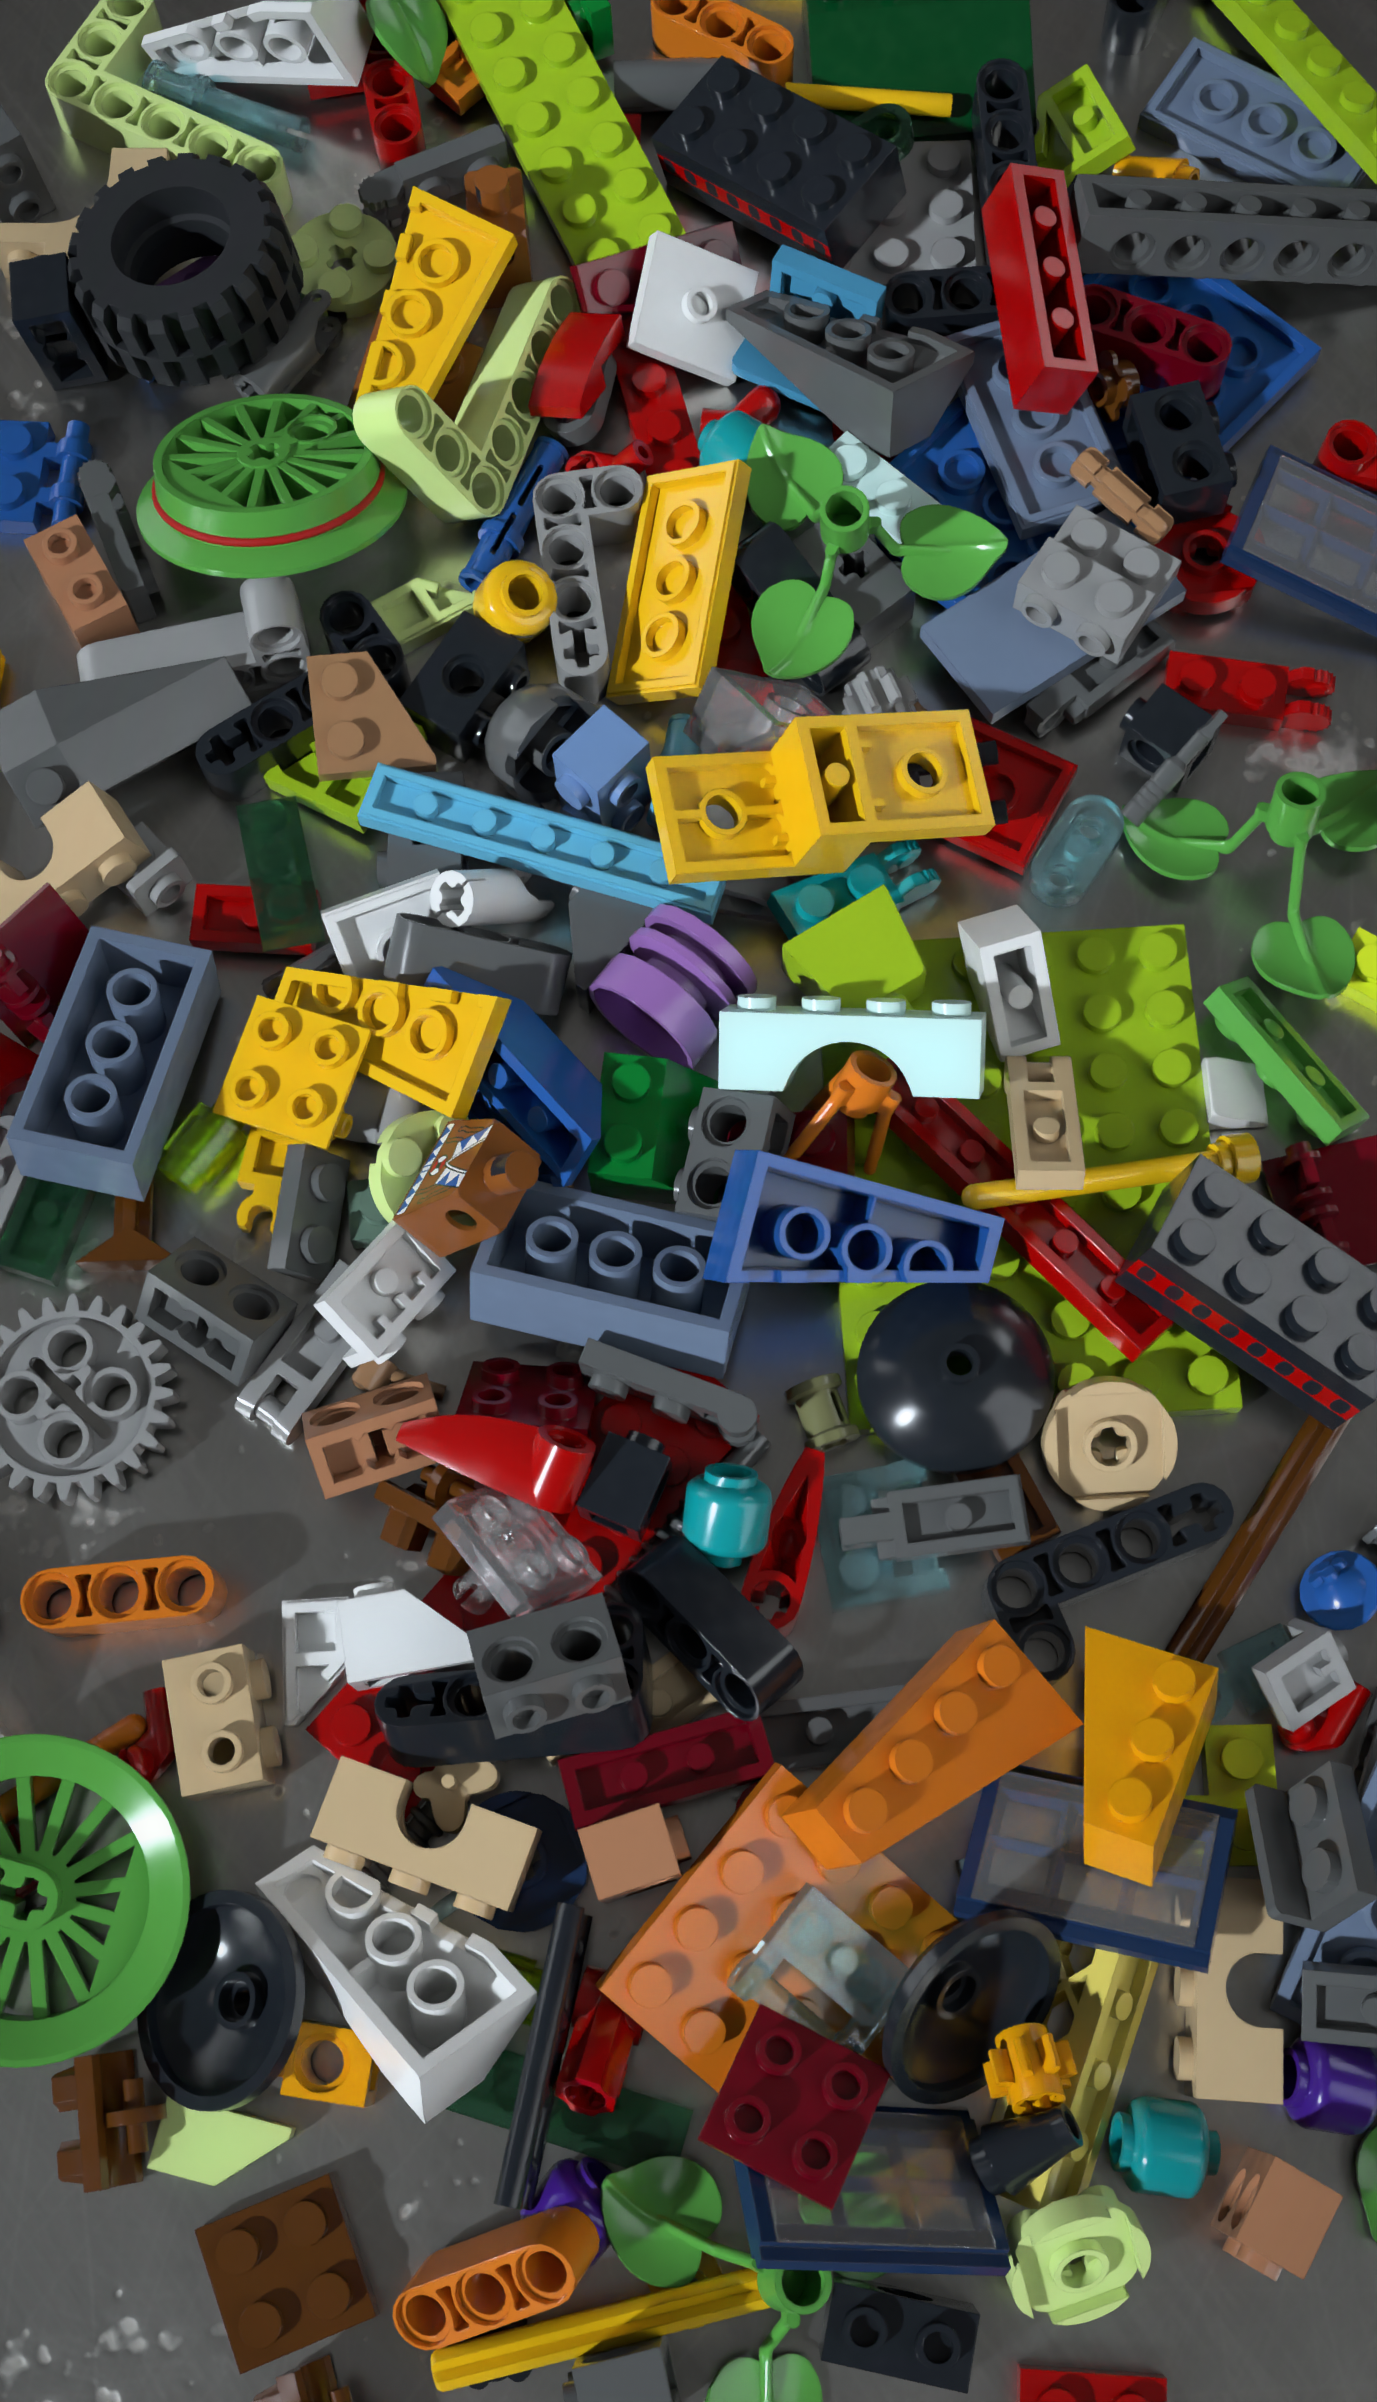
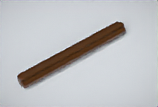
M1311 1415L1307 1417L1164 1651L1201 1663L1205 1661L1352 1418L1336 1429L1331 1430Z

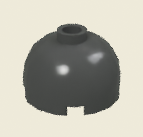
M557 683L529 684L514 691L497 708L489 722L485 737L486 758L489 768L497 781L508 793L522 803L546 809L541 803L548 802L553 798L560 802L559 793L555 787L556 775L552 754L599 708L583 696Z

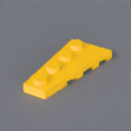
M413 186L408 203L410 214L405 233H400L394 255L397 260L390 289H385L380 308L382 315L376 341L371 342L356 401L366 393L406 385L418 386L434 400L518 246L513 233Z
M286 967L274 999L372 1030L373 1033L358 1072L450 1118L461 1120L467 1119L512 1002L510 999L497 996L472 994L434 987L429 988Z

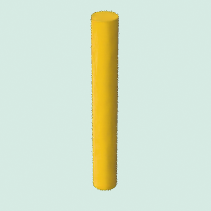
M785 83L786 89L829 110L950 118L952 111V93Z

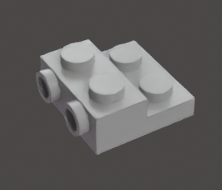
M1076 504L1054 538L1048 537L1018 581L1013 608L1019 610L1032 624L1042 628L1050 627L1074 640L1075 644L1085 653L1095 657L1103 656L1118 665L1178 574L1182 561Z

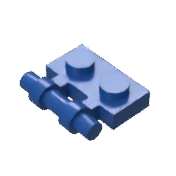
M0 420V533L34 535L40 532L42 515H53L51 526L75 514H82L85 497L78 481L77 473L80 471L79 467L83 466V462L86 463L89 459L92 460L93 447L88 443L90 426L87 423L79 420L69 421L65 437L61 438L59 442H54L55 434L49 422ZM60 470L58 482L54 483L51 487H47L49 471Z

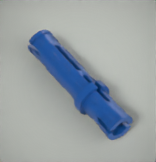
M540 436L536 439L532 451L517 474L504 508L500 514L484 521L478 531L480 541L466 567L462 569L458 577L460 584L470 593L477 590L482 580L493 568L504 561L516 559L523 550V536L535 516L532 500L533 490L537 483L545 476L559 473L569 457L565 447L558 441L546 436ZM532 480H535L536 483L530 491L527 499L525 500L524 504L520 506L519 503L522 497L524 496L526 490L528 489L530 483L532 482ZM508 527L509 530L495 554H492L491 552L495 548L504 529Z

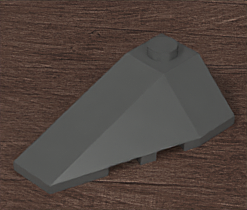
M765 290L726 308V320L844 433L846 431L850 432L875 453L887 457L900 454L905 449L930 437L974 363L975 351L931 330L913 326L908 331V336L882 330L881 318L863 314L859 320L830 317L829 305L770 290Z
M225 656L34 690L0 709V767L35 829L46 827L40 817L86 782L90 781L104 792L109 793L197 744L200 737L209 729L250 706L252 702Z

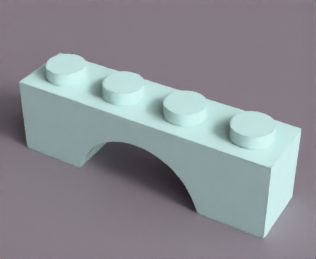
M740 994L738 995L737 1004H730L719 1011L718 1089L783 1092L792 1083L800 1064L808 1054L832 1043L855 1042L873 1047L895 1062L905 1076L913 1097L979 1099L984 1090L986 1012H971L970 1001L934 1000L932 1001L931 1011L906 1010V1000L899 998H869L866 1000V1008H841V998L835 996L802 997V1006H776V995Z

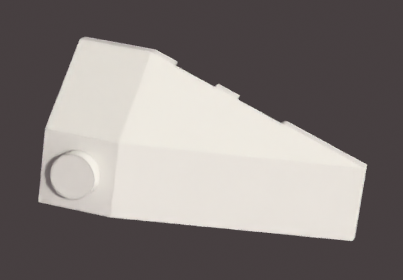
M265 0L144 35L141 46L168 81L358 87L374 31L370 26L367 13L359 0Z
M312 1845L255 1883L256 1891L260 1897L269 1901L285 1917L297 1939L302 1958L381 2072L424 2124H426L485 2079L536 2003L537 1991L493 1943L475 1933H472L469 1938L439 1922L437 1912L420 1903L415 1908L381 1890L380 1881L362 1871L324 1858V1850Z

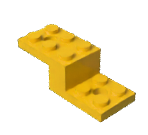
M969 709L795 717L770 751L654 756L645 767L669 884L844 873L871 842L986 835L996 825ZM907 764H919L928 771L933 780V787H923L915 783L908 773ZM718 805L727 810L733 818L734 828L722 829L715 826L707 817L706 806Z

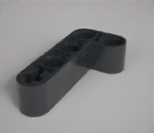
M340 591L332 594L323 602L319 617L330 653L340 654L367 651L379 670H392L387 675H384V678L400 700L412 683L400 643L369 600L362 594L355 591ZM350 626H360L357 630L350 633L341 632ZM308 671L209 729L200 737L196 745L195 756L211 792L219 799L227 802H238L249 798L268 786L264 779V775L268 770L279 765L282 771L313 752L309 744L315 741ZM290 729L285 736L269 738L275 731ZM256 746L257 750L252 752L251 748Z
M1204 1482L1190 1484L1005 1558L994 1566L983 1584L981 1598L986 1615L989 1620L995 1619L1023 1653L1025 1643L1030 1639H1046L1053 1644L1059 1658L1056 1669L1048 1672L1039 1671L1052 1686L1068 1673L1074 1664L1076 1654L1073 1637L1060 1609L1206 1551L1215 1545L1230 1529L1234 1517L1232 1502L1222 1489L1213 1484ZM1191 1508L1196 1513L1207 1511L1210 1515L1211 1521L1204 1528L1200 1523H1194L1181 1528L1172 1537L1170 1525L1178 1523ZM1134 1527L1146 1532L1152 1541V1555L1146 1558H1138L1127 1553L1121 1542L1122 1530ZM1066 1552H1077L1085 1556L1091 1564V1580L1076 1583L1067 1579L1060 1571V1555ZM1007 1576L1019 1577L1030 1588V1604L1021 1608L1009 1607L998 1596L997 1582Z
M611 1602L606 1604L622 1655L632 1700L612 1705L598 1713H585L547 1724L530 1733L513 1734L495 1740L483 1701L476 1669L406 1675L386 1683L377 1693L374 1702L375 1714L391 1757L395 1762L404 1767L419 1768L615 1751L636 1746L649 1734L653 1722L652 1661L641 1614L634 1607L626 1603Z

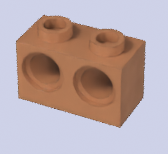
M77 514L23 540L81 649L94 642L140 633L124 597Z
M427 1373L301 1413L305 1442L325 1500L438 1463L395 1440L403 1422L441 1416Z
M659 1803L577 1830L598 1901L605 1904L680 1880L683 1876L680 1863L692 1859L678 1815L665 1818L664 1811Z
M1248 2146L1210 2226L1228 2236L1222 2250L1277 2282L1282 2269L1304 2280L1343 2196L1277 2156Z

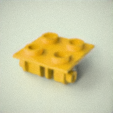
M257 995L212 1112L328 1150L331 1141L335 1140L336 1137L345 1139L351 1131L353 1116L345 1113L344 1106L373 1031Z

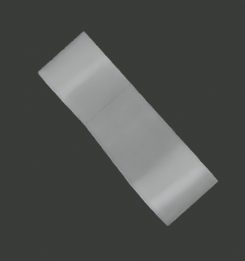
M610 465L554 473L541 479L533 490L532 500L542 569L547 572L553 581L558 597L556 613L553 611L549 617L559 685L576 692L591 703H596L606 696L611 671L593 547L625 543L635 539L644 495V485L640 475L634 469L624 465ZM617 502L627 503L622 506H611V504ZM559 510H568V511H569V512L564 513V514H553V512H556V511H559ZM567 560L577 561L576 564L570 566L560 565L561 562ZM574 611H582L586 613L583 616L577 618H569L566 616L568 613ZM587 651L589 666L584 668L577 667L575 653Z
M287 576L249 578L240 586L242 612L88 644L80 649L76 655L80 682L225 656L246 693L285 685L308 671L306 656H312L304 615L294 584Z

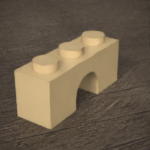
M88 781L40 817L52 837L53 853L47 867L34 878L26 880L21 871L0 860V924L47 882L56 890L76 916L79 917L87 910L92 900L111 886L122 884L135 874L137 866L152 856L115 798Z
M341 1755L310 1834V1837L327 1843L323 1854L324 1858L362 1871L366 1859L389 1866L392 1870L388 1882L425 1896L428 1894L431 1883L458 1892L453 1903L454 1907L489 1920H493L497 1908L509 1912L514 1911L540 1840L541 1830L472 1804L465 1824L454 1840L442 1847L424 1848L412 1839L405 1824V1809L414 1783Z
M1227 1877L1208 1974L1175 1967L1174 1998L1176 2006L1185 2007V2036L1175 2037L1173 2071L1176 2081H1185L1184 2095L1199 2099L1283 2105V2029L1256 2027L1244 2022L1232 2010L1226 1994L1228 1974L1239 1959L1249 1954H1283V1922L1271 1919L1268 1916L1261 1879ZM1177 1891L1175 1899V1925L1190 1927L1196 1891Z

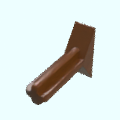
M154 1176L144 1202L115 1196L114 1234L75 1262L84 1273L150 1270L171 1254L152 1241Z

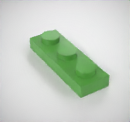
M1249 976L1219 986L1203 1002L1214 1015L1215 1024L1219 1031L1229 1040L1239 1044L1255 1063L1256 1072L1261 1080L1269 1087L1281 1093L1296 1111V1117L1300 1125L1309 1134L1319 1138L1325 1146L1355 1132L1370 1118L1368 1113Z

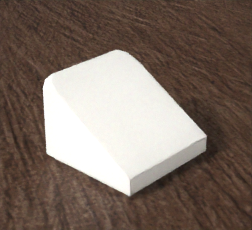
M1219 1057L1204 1058L1201 1063L1209 1130L1267 1127L1269 1123L1264 1082L1258 1076L1255 1064Z

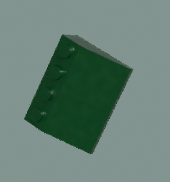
M802 0L801 19L809 84L952 93L953 95L950 118L826 110L896 146L912 145L914 142L972 140L971 114L977 73L988 61L1006 58L1017 62L1025 70L1028 81L1033 134H1036L1037 121L1030 0Z

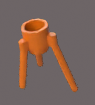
M869 1050L852 1052L844 1067L802 1109V1111L820 1110L791 1144L783 1157L793 1160L800 1158L838 1110L856 1119L866 1117L867 1114L877 1112L864 1164L865 1174L873 1175L876 1172L883 1150L891 1116L902 1100L901 1095L891 1089L897 1080V1074L893 1066L884 1057Z

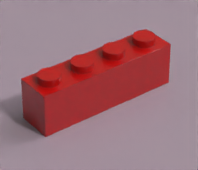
M1010 163L982 207L981 212L1013 409L1067 415L1097 376L1099 370L1064 170Z

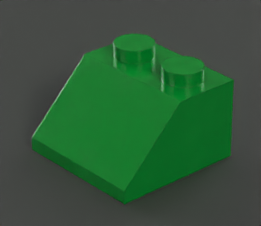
M604 1052L600 1079L602 1084L601 1138L590 1155L587 1172L591 1192L611 1198L676 1205L673 1196L674 1181L678 1171L685 1167L690 1146L688 1137L690 1115L693 1109L699 1106L703 1087L718 1089V1081L666 1058ZM720 1187L715 1192L714 1204L718 1203Z

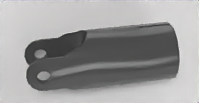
M688 57L613 60L615 98L623 113L673 112L719 58Z
M323 289L309 292L301 300L294 319H286L289 328L278 344L271 342L266 347L268 351L267 356L255 365L249 361L239 368L240 374L233 376L232 380L243 398L264 394H289L328 350L329 345L342 331L341 322L336 317H325L318 321L331 304L332 298L329 292ZM315 298H321L318 302L313 301ZM327 327H333L329 332L324 331Z

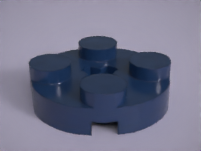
M515 1790L490 1797L478 1806L542 1831L537 1845L540 1860L532 1865L535 1875L531 1879L524 1881L513 1912L497 1908L493 1920L473 1915L499 1930L529 1933L552 1926L557 1903L575 1905L588 1884L589 1868L578 1832H575L571 1813L566 1807L543 1794Z

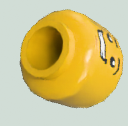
M521 559L504 561L488 573L475 591L473 611L477 618L527 644L550 624L549 617L553 611L556 613L558 597L553 581L547 572L538 565Z

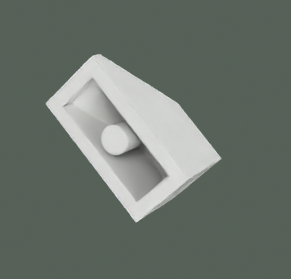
M1017 904L957 922L968 979L980 1012H986V1028L1000 1062H1004L1006 1056H1024L1060 1045L1061 1041L1042 934L1037 925Z
M379 1582L359 1586L353 1589L354 1598L337 1601L347 1682L357 1691L383 1687L391 1680L406 1675L475 1669L467 1633L405 1589L395 1591L394 1583Z

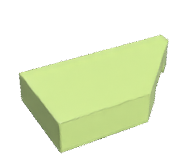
M415 578L370 603L400 643L404 655L448 633L464 610L474 615L473 602L476 590L472 591L471 594L443 588L440 582Z
M167 2096V2118L160 2120L147 2168L216 2186L275 2148L291 2140L294 2137L296 2127L235 2110L222 2112L196 2111L178 2104Z

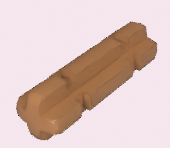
M1089 447L1083 451L1073 462L1069 470L1071 476L1084 488H1087L1089 485L1094 487L1092 495L1126 526L1131 522L1137 527L1133 532L1142 540L1153 546L1159 543L1171 530L1174 524L1173 517L1159 504L1155 508L1149 505L1152 498L1117 466L1113 470L1108 468L1110 460L1097 448Z

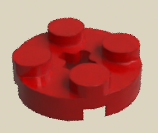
M1226 504L1223 514L1173 525L1168 534L1159 543L1154 545L1182 561L1176 578L1187 591L1184 600L1168 611L1172 613L1185 611L1198 615L1219 614L1241 607L1250 599L1258 580L1220 562L1238 518L1237 515L1231 513L1232 505ZM1258 528L1253 541L1265 546L1264 538ZM1196 548H1206L1208 556H1218L1219 561L1213 562L1211 566H1204L1196 563L1192 558L1195 555Z

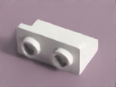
M392 1220L313 1306L351 1346L342 1357L350 1368L372 1360L379 1365L392 1357L406 1342L407 1338L402 1333L406 1326L414 1318L418 1321L426 1317L443 1301L445 1293L441 1290V1287L457 1270L445 1257L437 1256Z

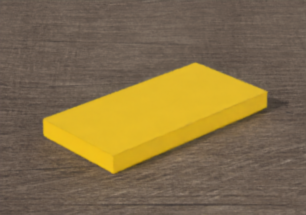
M740 459L647 476L606 698L617 705L711 695L752 470L751 467Z

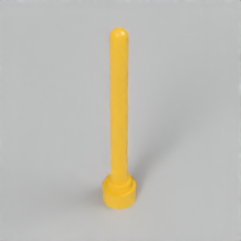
M1250 1133L1223 1135L1218 1137L1215 1143L1209 1144L1206 1151L1085 1168L1083 1190H1016L1015 1178L970 1184L962 1191L961 1199L966 1208L980 1210L1171 1182L1200 1154L1244 1184L1256 1182L1259 1178L1261 1155L1258 1144Z

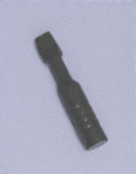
M1218 709L1206 724L1196 730L1197 732L1175 756L1167 758L1120 813L1136 827H1139L1150 813L1153 812L1155 807L1160 804L1161 800L1186 774L1187 765L1206 743L1211 741L1215 731L1228 715L1223 710Z

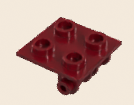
M48 882L0 924V1019L27 1048L37 1039L42 1043L45 1042L89 933L86 926Z
M1377 1135L1312 1149L1309 1141L1298 1142L1285 1148L1286 1156L1261 1161L1272 1202L1364 1266L1377 1264Z
M495 1357L484 1362L473 1361L455 1415L491 1416L536 1427L558 1425L573 1429L591 1439V1430L588 1429L597 1393L588 1387L590 1380L582 1376L580 1366L577 1363L556 1362L549 1366L524 1365L511 1358Z
M760 2003L697 2140L832 2211L890 2075L884 2067Z

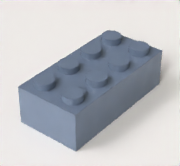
M91 925L6 1136L21 1175L145 1201L221 994L214 956L211 950Z
M537 1181L531 1188L526 1190L507 1227L500 1234L480 1243L470 1269V1320L584 1347L587 1339L591 1338L664 1366L723 1379L751 1282L722 1283L702 1279L717 1223L715 1221L568 1187H553L550 1183Z

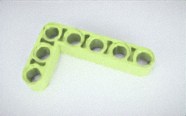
M100 0L53 63L45 77V86L63 131L69 136L110 155L112 148H168L171 160L177 159L178 153H195L199 155L200 159L206 160L208 154L230 160L232 166L237 163L255 173L257 179L266 183L274 194L283 217L288 214L293 205V197L283 157L276 148L135 85L153 61L141 46L144 35L163 30L155 0Z
M559 275L519 284L510 290L455 422L444 413L425 391L415 385L366 393L355 402L352 413L353 425L359 439L442 522L456 523L491 518L500 514L504 508L541 418L539 416H531L528 408L539 367L554 335L570 312L581 313L573 280L568 276Z

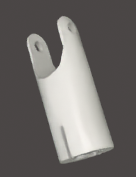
M513 868L445 871L436 877L430 892L431 909L434 915L438 916L437 919L448 927L535 922L547 916L555 904L552 900H537L524 886L532 874Z

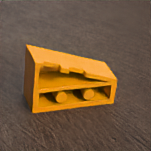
M1085 1626L1084 1864L1152 1887L1216 1711L1219 1668Z

